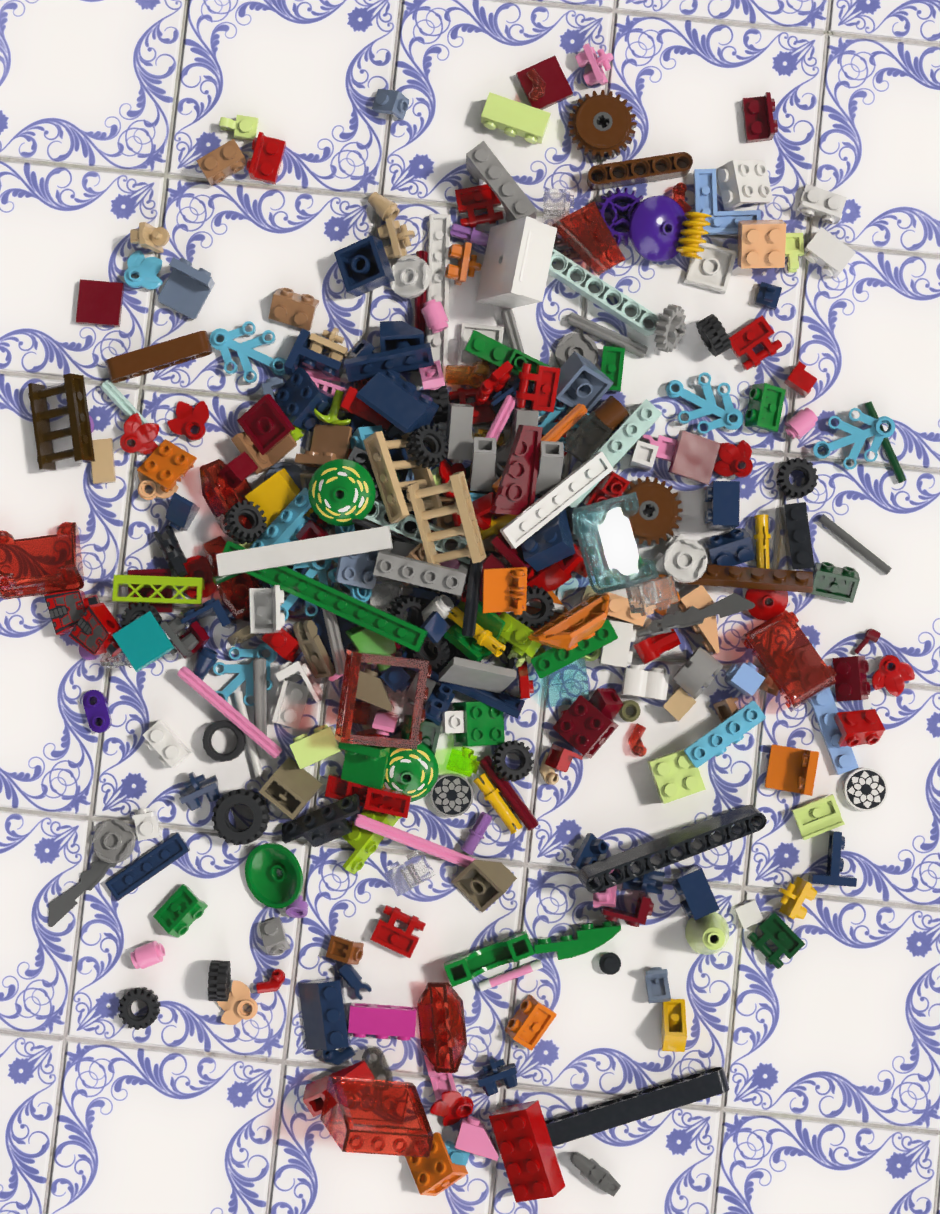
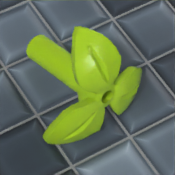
M335 391L328 415H322L314 409L315 416L325 423L337 426L349 425L351 419L339 420L337 417L344 392Z

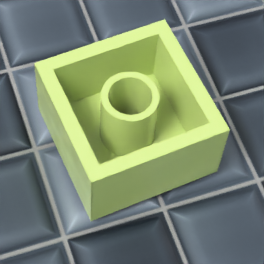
M327 724L313 729L314 734L310 736L304 733L293 738L294 743L289 746L300 769L344 750L338 748L339 738L334 726L328 727Z
M684 749L647 761L659 798L663 804L706 790L699 769L693 766Z

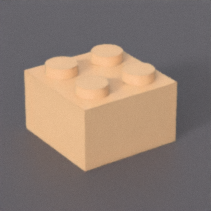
M783 220L739 221L737 258L739 267L741 269L785 268L786 223Z

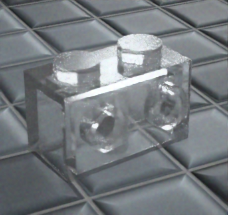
M673 576L657 577L626 587L631 613H641V616L654 614V609H658V611L671 608L670 604L679 601Z

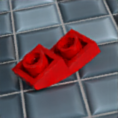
M611 471L587 496L584 501L585 505L593 510L605 512L614 498L618 500L630 481Z

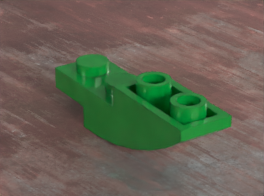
M475 330L472 331L464 348V351L482 359L483 362L497 369L506 361H509L513 366L510 374L515 377H519V371H522L523 363L532 364L530 373H536L537 365L549 366ZM529 380L530 383H535V381Z
M610 920L602 921V925L593 926V923L580 924V928H576L577 937H573L572 934L560 935V939L551 940V937L538 938V942H533L535 954L557 952L558 960L576 957L605 944L621 931V925Z

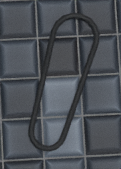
M352 519L353 523L366 529L380 527L364 520ZM391 531V535H393L391 536L392 540L405 543L410 542V539Z

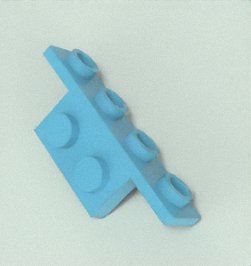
M308 488L302 489L249 549L298 541L295 535L309 520L315 522L304 515L311 508Z
M751 701L684 749V752L693 766L698 768L712 757H718L727 750L726 747L731 743L736 744L744 738L743 735L765 720L766 716L755 701Z

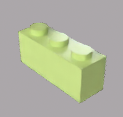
M489 92L481 114V123L484 124V127L491 130H496V128L503 130L508 136L516 137L517 135L523 137L529 143L536 144L538 142L542 144L551 113Z

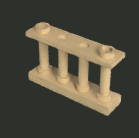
M379 431L374 432L363 440L390 524L401 521L410 515V511H414L412 503H406L402 491L408 490L407 486L418 482L419 489L436 485L431 469L428 467L422 468V464L417 466V461L410 459L413 457L412 454L408 455L407 453L410 448H406V443H408L406 440L412 432L405 433L401 436L402 439L385 441L383 432ZM405 448L409 460L392 461L388 449ZM411 468L415 480L399 482L395 470ZM439 494L422 498L425 511L443 507Z
M464 471L450 475L448 483L419 489L418 482L407 486V499L413 506L425 551V562L440 565L441 562L468 556L472 559V563H478L487 558ZM449 491L454 493L456 502L453 505L425 511L422 498ZM454 513L460 515L462 522L460 526L431 533L428 519ZM459 535L466 537L468 544L466 548L437 554L434 541Z

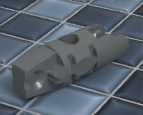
M572 1152L570 1154L569 1160L581 1171V1176L588 1179L597 1189L599 1188L609 1195L615 1196L621 1185L608 1170L601 1167L593 1158L589 1160L579 1152Z

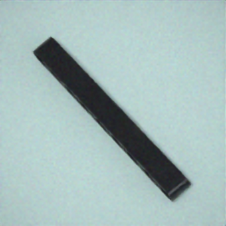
M746 805L586 865L579 871L578 878L589 892L597 893L758 832L765 827L767 819L755 806Z
M715 1067L546 1120L545 1123L554 1147L725 1093L730 1088L724 1068Z

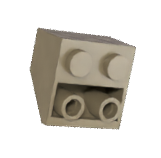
M288 757L259 790V793L294 820L323 784L304 768L300 769L298 764Z

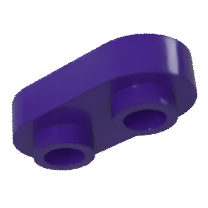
M99 690L86 692L83 696V706L89 727L97 733L106 732L112 725L106 697ZM93 696L97 699L95 705L90 703V699ZM97 718H101L103 720L101 726H98L96 724Z

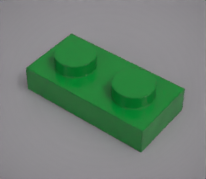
M603 346L601 371L613 381V385L608 391H621L625 348Z

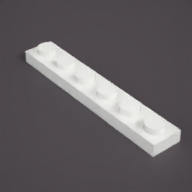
M602 451L597 452L499 531L512 549L517 548L614 470Z

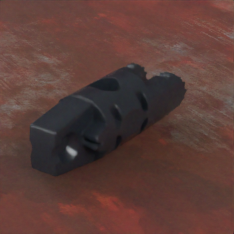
M170 525L165 526L170 538L164 541L158 531L153 532L169 569H175L179 577L187 576L188 572L184 563L188 561Z

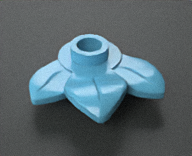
M141 250L135 251L130 255L127 260L128 269L124 273V281L128 286L132 288L142 286L148 290H153L163 284L162 280L157 276L162 268L161 259L157 257L145 258ZM136 274L139 277L137 279H134L131 277V275Z

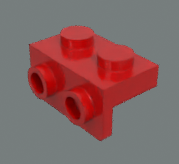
M875 709L838 712L834 717L842 734L838 742L840 747H854L862 744L873 745L880 740L885 731Z

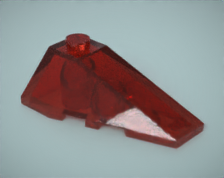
M222 536L214 538L202 546L213 577L219 575L216 554L222 553L226 545V541ZM242 573L218 584L217 588L222 602L232 615L237 619L250 622L249 588H263L258 580L247 573Z

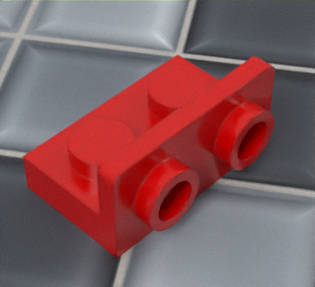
M259 132L258 137H254L252 143L253 156L248 159L246 166L251 179L276 185L286 148V141L267 137L263 132Z

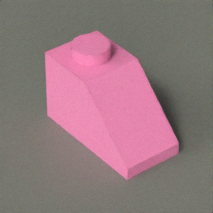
M472 1116L462 1118L455 1141V1148L498 1161L499 1152L484 1123H480V1119Z

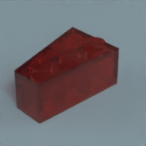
M595 202L565 216L552 225V227L557 228V233L565 240V243L569 247L572 246L580 254L579 257L598 276L625 261Z

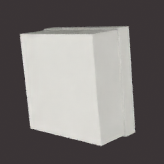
M528 216L491 227L476 301L504 309L543 302L557 228L538 222L536 219Z

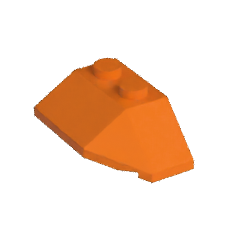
M608 593L594 594L528 636L529 640L556 649H566V651L576 648L578 642L593 637L595 631L602 628L608 614L610 598Z

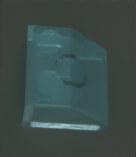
M585 658L578 659L542 678L546 708L573 704L579 695L584 696L589 701Z

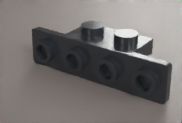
M355 793L282 825V841L286 844L304 837L315 848L351 833L352 825L346 818L360 812L359 796Z

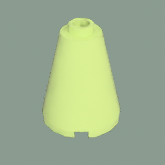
M713 912L697 920L691 917L685 928V936L693 950L700 954L711 955L721 951L727 944L729 927L726 920L720 914Z

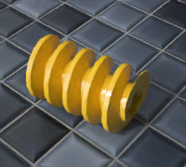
M693 211L685 212L684 216L690 220L682 222V225L687 229L680 231L685 238L678 239V242L683 246L677 247L676 251L681 253L682 256L702 260V257L697 255V252H704V249L699 244L706 243V240L701 235L708 234V231L703 229V227L710 226L711 223L706 221L705 218L712 216Z

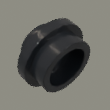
M607 952L600 957L599 967L603 973L613 975L620 970L621 960L617 954Z

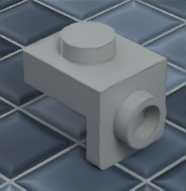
M280 917L259 924L264 948L269 955H280L285 950L290 949Z

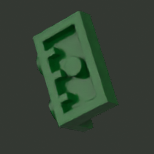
M767 383L753 384L749 393L748 410L745 414V427H757L770 432H778L786 389Z
M182 884L153 917L168 934L179 938L189 930V926L196 919L203 915L208 905L201 901L187 885Z

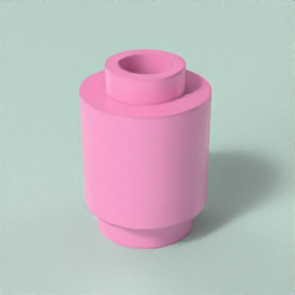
M433 299L423 304L424 307L421 309L428 329H431L433 334L449 327L447 324L448 318L440 301L436 302Z
M806 407L804 410H799L785 423V431L792 439L795 437L801 439L815 426L818 418L811 409Z
M157 941L150 942L135 948L134 952L130 954L131 961L136 969H145L162 962L163 956H165V949Z

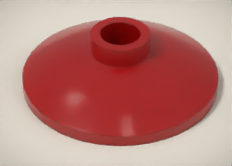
M747 589L745 599L755 604V607L749 609L748 612L759 620L774 619L786 609L788 592ZM767 598L772 599L770 604H765Z

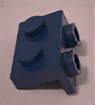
M736 528L729 533L713 535L709 539L704 540L711 565L735 566L755 559L751 536L745 528Z

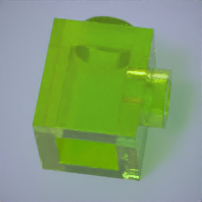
M463 746L461 750L452 748L446 769L471 777L472 773H477L480 761L476 760L475 750Z

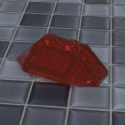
M218 459L200 467L202 496L221 530L227 535L230 531H225L224 529L227 525L223 524L225 514L237 502L240 501L241 503L243 500H247L245 495L250 493L252 488L247 479H245L233 490L219 474L227 464ZM240 515L238 517L239 523L244 528L251 529L252 524L246 516Z
M429 982L417 1002L421 1048L428 1060L433 1064L436 1073H456L467 1047L463 1000L449 982Z

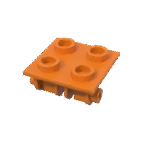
M165 439L137 471L160 484L161 490L167 493L173 490V487L177 484L176 481H181L180 477L184 478L188 470L194 467L193 464L197 458Z
M527 567L483 569L482 613L514 612V615H522L523 611H526Z

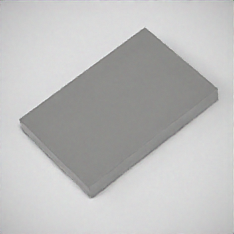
M454 657L439 673L438 681L501 693L516 679L517 671Z

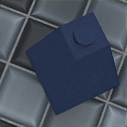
M403 321L380 322L381 352L424 344L423 331ZM419 368L408 371H419Z

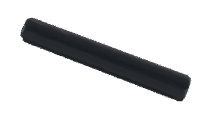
M470 559L462 636L469 638L475 636L483 561L472 563V559Z

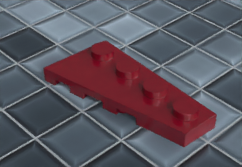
M518 426L490 513L519 515L534 503L543 427Z

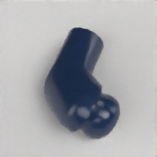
M351 1045L342 1051L336 1049L322 1051L323 1060L334 1065H341L356 1055Z

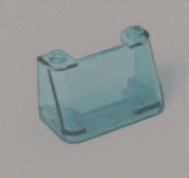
M636 492L579 507L573 512L572 520L582 557L584 558L590 586L598 594L628 588L659 577L656 565L651 559H640L629 517L635 515L639 510Z

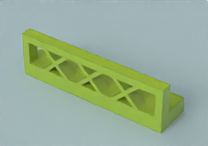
M114 575L112 601L202 605V590H205V580L196 577ZM119 587H130L133 590L127 597H118ZM141 588H153L155 590L149 598H143L138 591ZM164 588L177 591L172 598H164L160 592ZM186 589H197V599H187L182 593ZM179 595H181V597H182L183 599H176V598H177Z

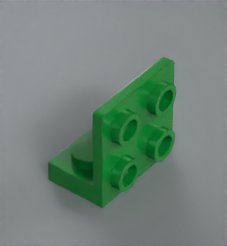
M479 600L476 623L483 629L491 631L492 636L498 640L505 626V621L495 613H482L483 603ZM458 624L450 627L443 635L472 661L479 662L492 654L485 646L477 644L475 638L462 636V628Z
M481 701L452 703L453 711H464V733H453L454 746L502 745L505 743L504 712Z
M352 736L340 739L338 748L345 750L341 779L382 789L390 746Z

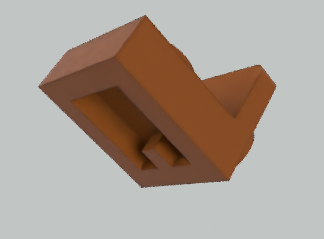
M331 935L326 957L346 964L358 965L363 956L364 943Z

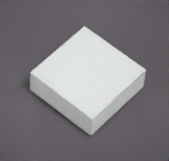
M755 899L734 907L743 929L764 921Z

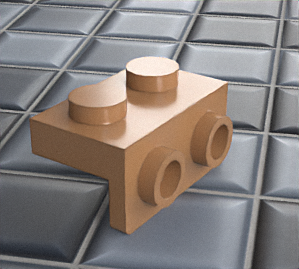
M278 288L273 294L268 318L310 331L319 300L314 299L309 294L300 295L294 293L289 288Z

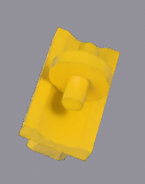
M797 876L794 883H789L786 890L781 887L778 891L784 894L780 900L783 904L779 912L792 919H804L807 909L801 905L805 898L810 901L814 900L817 891L812 887L811 883Z

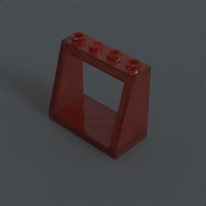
M347 649L335 738L341 743L417 750V745L422 742L420 724L425 720L423 702L427 700L429 692L428 687H426L427 678H430L432 671L429 661L426 659ZM361 662L419 669L409 739L351 734Z
M329 1076L320 1119L342 1152L429 1158L434 1135L416 1086L413 1083Z

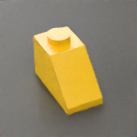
M671 999V1001L662 1002V1051H685L687 1041L685 999Z

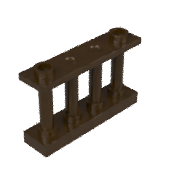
M65 374L63 375L64 384L46 389L45 385L28 384V396L31 404L39 470L55 471L56 461L73 457L75 462L90 463L95 461L84 375ZM66 393L67 406L48 410L47 397ZM69 415L70 427L51 431L49 419ZM68 436L72 437L73 449L54 453L52 440Z

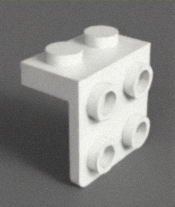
M732 160L716 169L724 210H733L745 203L772 202L773 197L765 161Z
M274 585L272 588H249L250 634L278 633L282 626L285 625V615L280 613V606L284 604V590H280V585Z
M297 661L292 664V662H287L278 667L279 672L275 673L279 682H283L300 673L315 701L319 702L322 700L321 695L324 692L319 683H314L310 676L313 673L308 663L303 664L302 661Z

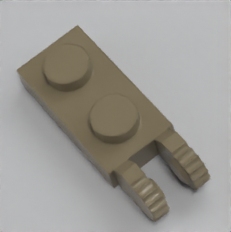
M306 620L304 624L302 621L295 622L293 630L314 677L317 679L333 676L336 670L317 634L318 628L312 620Z

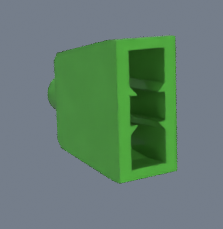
M360 625L345 631L367 664L376 662L380 671L391 666L388 656L396 652L394 641Z

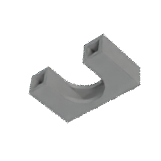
M484 141L466 153V170L478 185L485 182L492 189L505 210V220L507 222L525 216L536 219L537 209Z
M448 403L445 442H448L446 448L449 451L446 454V458L450 459L452 463H463V460H472L474 407L470 404ZM514 407L510 436L502 446L496 448V462L498 465L506 466L519 425L538 426V410Z
M474 437L470 491L495 492L492 485L504 472V468L496 462V438ZM541 441L535 495H545L560 483L564 460L563 442Z

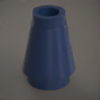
M202 646L201 650H198L193 673L202 681L217 662L218 653Z

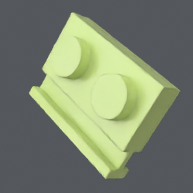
M833 794L791 810L802 840H807L845 825Z

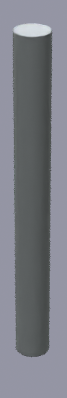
M823 514L818 521L883 573L887 575L892 568L826 515Z

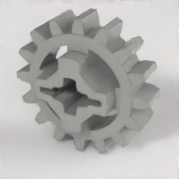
M669 304L667 308L663 309V314L659 315V321H656V330L654 332L656 337L654 342H657L655 347L660 351L672 352L673 349L677 348L678 342L680 343L681 341L680 338L685 334L684 327L686 324L684 321L686 315H683L685 310L681 306Z

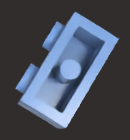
M743 662L730 666L725 674L727 676L725 682L743 695L753 696L765 677L758 673L759 668L754 664Z

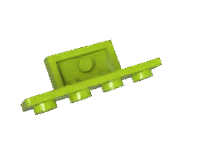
M363 809L360 813L392 827L402 818ZM353 822L351 824L352 832L342 836V838L356 850L342 867L348 872L356 874L357 871L362 869L368 857L377 850L384 836L355 826Z

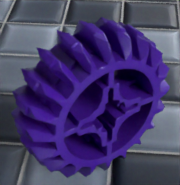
M616 188L615 194L609 190L607 192L608 197L602 195L600 198L601 202H596L595 207L597 209L593 211V215L596 218L593 219V224L598 225L595 228L596 232L603 231L600 236L601 239H604L606 236L609 237L608 244L613 239L616 240L615 246H619L620 241H623V245L626 247L628 246V240L631 241L629 232H617L615 230L620 227L625 228L627 231L629 230L631 214L644 198L643 195L636 198V190H633L632 194H628V188H625L623 193H621L619 188ZM625 202L628 203V205L621 207L614 203ZM607 208L613 217L609 226L604 217V212ZM626 214V218H625V219L622 218V219H620V220L617 221L618 216H623V215Z

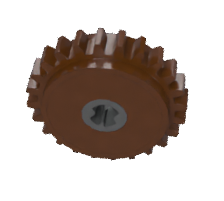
M601 90L600 95L593 91L592 97L585 94V101L578 99V106L573 105L572 111L574 113L569 114V119L572 121L568 122V127L573 129L569 130V136H574L572 138L573 144L578 142V151L582 148L585 149V156L590 152L592 153V159L596 155H599L600 160H603L604 155L611 159L612 153H615L617 156L620 155V148L626 151V143L631 145V137H634L636 132L633 129L637 126V123L632 121L635 120L636 115L630 114L633 109L632 106L626 107L627 99L622 102L620 101V94L613 97V91H610L608 95H605L604 90ZM599 122H602V124L606 125V127L602 128V126L599 125Z
M649 477L645 478V482L637 478V484L635 485L631 481L629 484L630 488H626L625 494L619 498L620 502L614 503L618 510H614L613 514L619 517L614 522L621 524L618 531L623 529L626 531L623 535L624 537L631 536L630 542L637 539L640 546L643 541H646L647 546H651V541L659 545L660 538L664 542L667 541V534L671 537L674 535L672 528H679L676 521H682V518L678 516L679 513L683 512V509L678 508L682 501H676L675 498L678 492L672 494L670 491L673 486L671 485L666 488V481L659 484L656 477L653 482H650ZM646 506L653 510L650 517H647V514H643Z

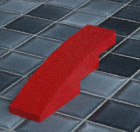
M330 774L328 776L325 797L341 800L356 793L359 796L360 806L364 807V809L408 818L412 796L384 787L377 789L342 780L341 776Z

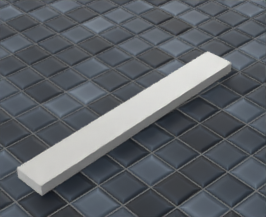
M429 214L428 266L431 278L427 288V301L435 299L436 302L440 301L448 318L447 324H449V278L445 277L447 265L450 264L448 253L450 248L451 214ZM427 327L426 343L430 342L433 361H440L444 381L447 386L448 328L433 334L431 329L429 330Z
M383 526L216 554L219 576H227L393 549L390 526Z

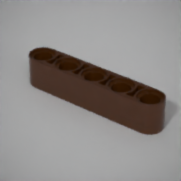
M678 152L595 165L589 169L587 185L592 190H603L681 178L689 174L693 159L689 153ZM684 161L687 164V167L680 168L678 167L677 162ZM658 164H662L665 166L666 170L660 172L656 169L655 166ZM642 168L645 173L638 175L634 172V169ZM620 171L624 176L616 178L613 176V172ZM594 174H599L602 177V180L596 182L591 178V176Z
M198 331L109 358L105 361L111 383H118L208 356L213 351L207 331Z

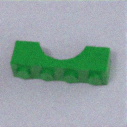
M525 930L444 963V968L451 986L454 987L472 980L476 976L495 967L532 956L535 952Z

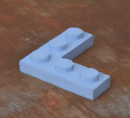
M694 169L695 212L712 216L705 218L706 221L711 223L710 226L703 227V229L708 231L706 235L738 234L739 221L761 220V210L717 211L716 169Z

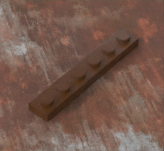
M707 564L706 571L701 578L694 582H679V584L812 593L813 572Z

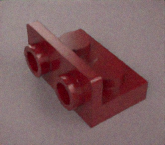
M766 92L764 96L742 98L746 143L772 140L775 133L778 132L777 120L773 119L775 100L774 98L771 99V93Z

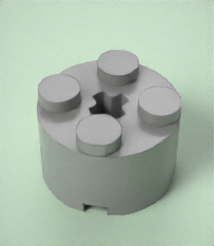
M698 647L672 679L696 699L704 690L701 687L707 688L715 679L712 674L716 676L724 666L705 649Z

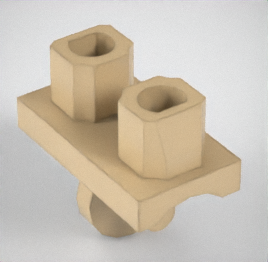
M393 218L385 219L386 224L377 229L382 240L390 238L391 245L384 247L387 258H401L407 255L406 247L411 246L410 239L415 237L414 231H408L406 224L400 226L398 220L394 221Z
M140 222L139 229L130 230L131 243L140 244L141 248L150 249L156 253H164L162 246H165L170 238L168 230L163 227L156 228L146 222Z
M334 327L332 332L323 331L322 336L329 339L311 333L309 338L311 342L310 350L322 354L323 349L331 351L328 357L339 362L343 360V357L347 358L349 354L348 348L334 343L336 341L342 344L344 341L343 337L338 336V328Z

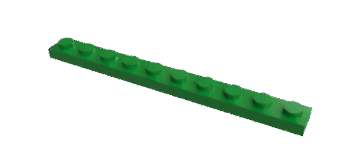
M228 540L222 553L247 548ZM287 566L245 572L273 586L280 585V589L416 652L420 651L428 631Z

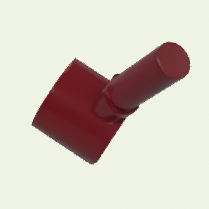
M868 629L863 641L853 651L858 654L869 640L876 643L881 633L874 629Z

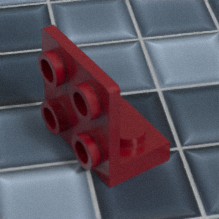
M579 695L553 726V729L583 756L591 759L619 725L606 717L584 696Z

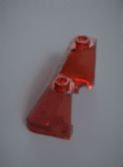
M76 522L62 523L56 528L57 534L17 540L9 532L0 531V597L13 599L83 588L84 572L79 530Z
M784 610L743 634L741 642L746 649H753L752 655L756 656L779 689L780 695H786L784 696L786 700L785 705L790 712H793L834 685L837 674L830 665L827 666L800 629L797 624L799 620L792 611Z

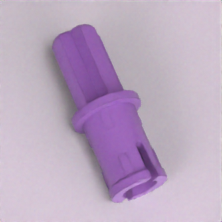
M453 224L450 235L487 247L489 234L475 230V227L471 229Z
M485 812L480 814L473 828L469 829L470 833L460 848L461 850L470 855L474 854L480 840L485 838L483 835L492 821V816Z

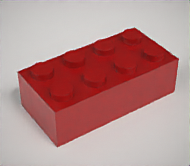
M538 1100L504 1106L489 1116L516 1203L554 1197L566 1187Z

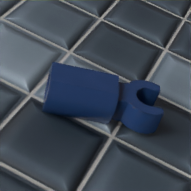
M345 963L337 970L350 988L353 987L355 989V995L358 999H363V996L360 994L361 988H366L369 993L372 991L368 983L361 981L362 977L351 964Z

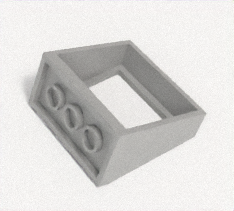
M392 540L393 549L380 550L378 552L373 572L374 577L378 581L403 587L405 586L402 582L409 583L407 588L413 589V587L419 588L421 586L432 589V592L440 593L442 591L453 594L452 597L461 600L470 564L460 561L459 569H453L408 558L406 556L417 545Z

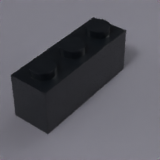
M806 502L784 504L780 507L788 570L799 571L814 568Z

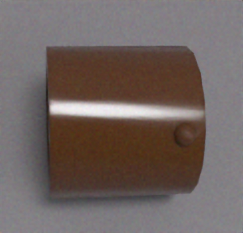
M611 395L591 413L595 421L609 434L630 416L624 406Z

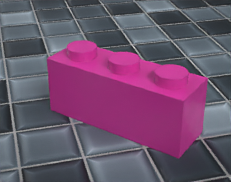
M351 1003L348 1033H353L354 1037L364 1038L366 1034L375 1035L377 1039H388V1036H397L398 1040L408 1041L410 1037L415 1038L417 1007Z

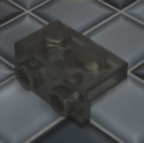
M594 411L589 415L585 414L579 421L577 430L575 432L571 430L564 439L566 442L564 450L582 464L599 450L613 432L612 429L596 418Z

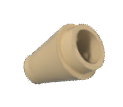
M377 192L372 193L368 198V202L383 221L388 218L396 219L400 212L396 203Z

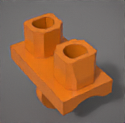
M465 242L463 245L452 244L449 248L448 257L458 259L457 266L448 264L445 277L455 280L454 284L456 285L466 282L467 272L468 277H474L475 271H480L482 265L476 262L477 255H471L470 258L472 243Z

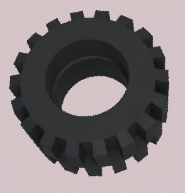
M233 790L224 794L216 802L217 804L212 811L214 812L212 816V821H214L213 828L217 830L220 838L225 839V842L233 843V845H246L260 838L264 831H266L267 824L270 821L268 815L270 811L266 806L265 799L263 800L261 795L254 793L253 790ZM236 804H245L253 812V823L245 830L234 828L229 821V811Z

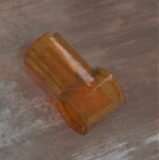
M476 361L473 365H447L445 369L447 385H470L474 389H479L480 385L489 378L490 366L484 361Z

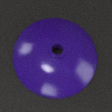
M661 195L648 197L637 205L631 215L629 223L631 243L637 253L649 261L663 262L670 260L679 253L676 251V248L683 246L678 242V239L685 238L680 231L687 229L682 225V222L687 221L684 216L683 209L675 200Z

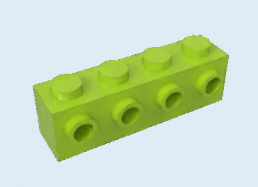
M461 600L457 606L464 612L465 603ZM502 612L499 617L505 621V626L498 640L503 644L507 642L512 644L513 647L511 649L519 655L523 656L525 653L533 658L542 645L529 640L528 636L534 631L508 613Z

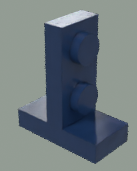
M301 329L284 364L285 373L291 376L300 363H302L309 369L316 368L321 370L328 377L335 376L341 378L344 372L342 362L308 349L311 343L309 339L311 336L310 331Z
M829 831L826 874L809 873L808 882L836 886H857V878L839 875L844 867L841 849L844 850L845 837L842 836V832Z

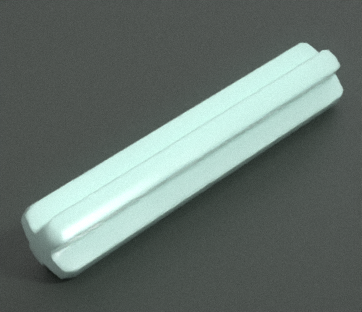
M106 380L101 384L100 388L128 418L132 414L138 413L142 424L149 423L111 381Z

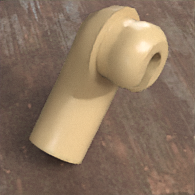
M546 752L539 772L544 782L554 785L559 781V776L552 767L545 765L548 752Z

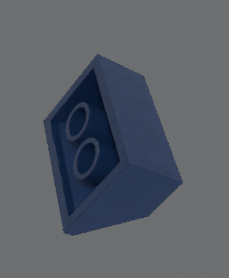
M394 370L378 372L356 395L358 399L404 433L413 432L423 425H430L439 408V405L433 402L432 397L419 392L414 384L404 381L400 378V374Z
M342 977L298 982L307 1049L333 1050L349 1047L351 1040L350 1033H348L349 1025Z

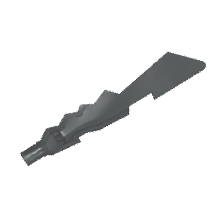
M733 593L701 610L692 606L685 612L676 611L675 614H666L662 619H654L650 625L636 629L638 638L646 635L672 632L671 629L685 628L702 624L705 618L719 614L720 618L749 610L754 608L755 604Z
M100 859L97 862H93L90 870L81 873V882L49 903L48 926L53 927L78 904L75 900L85 890L91 891L104 878L110 867L114 868L118 863L110 864Z

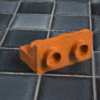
M529 994L522 1001L514 1017L508 1021L505 1032L513 1040L532 1051L557 1014Z

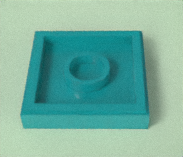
M151 611L112 635L136 672H139L174 649V646Z

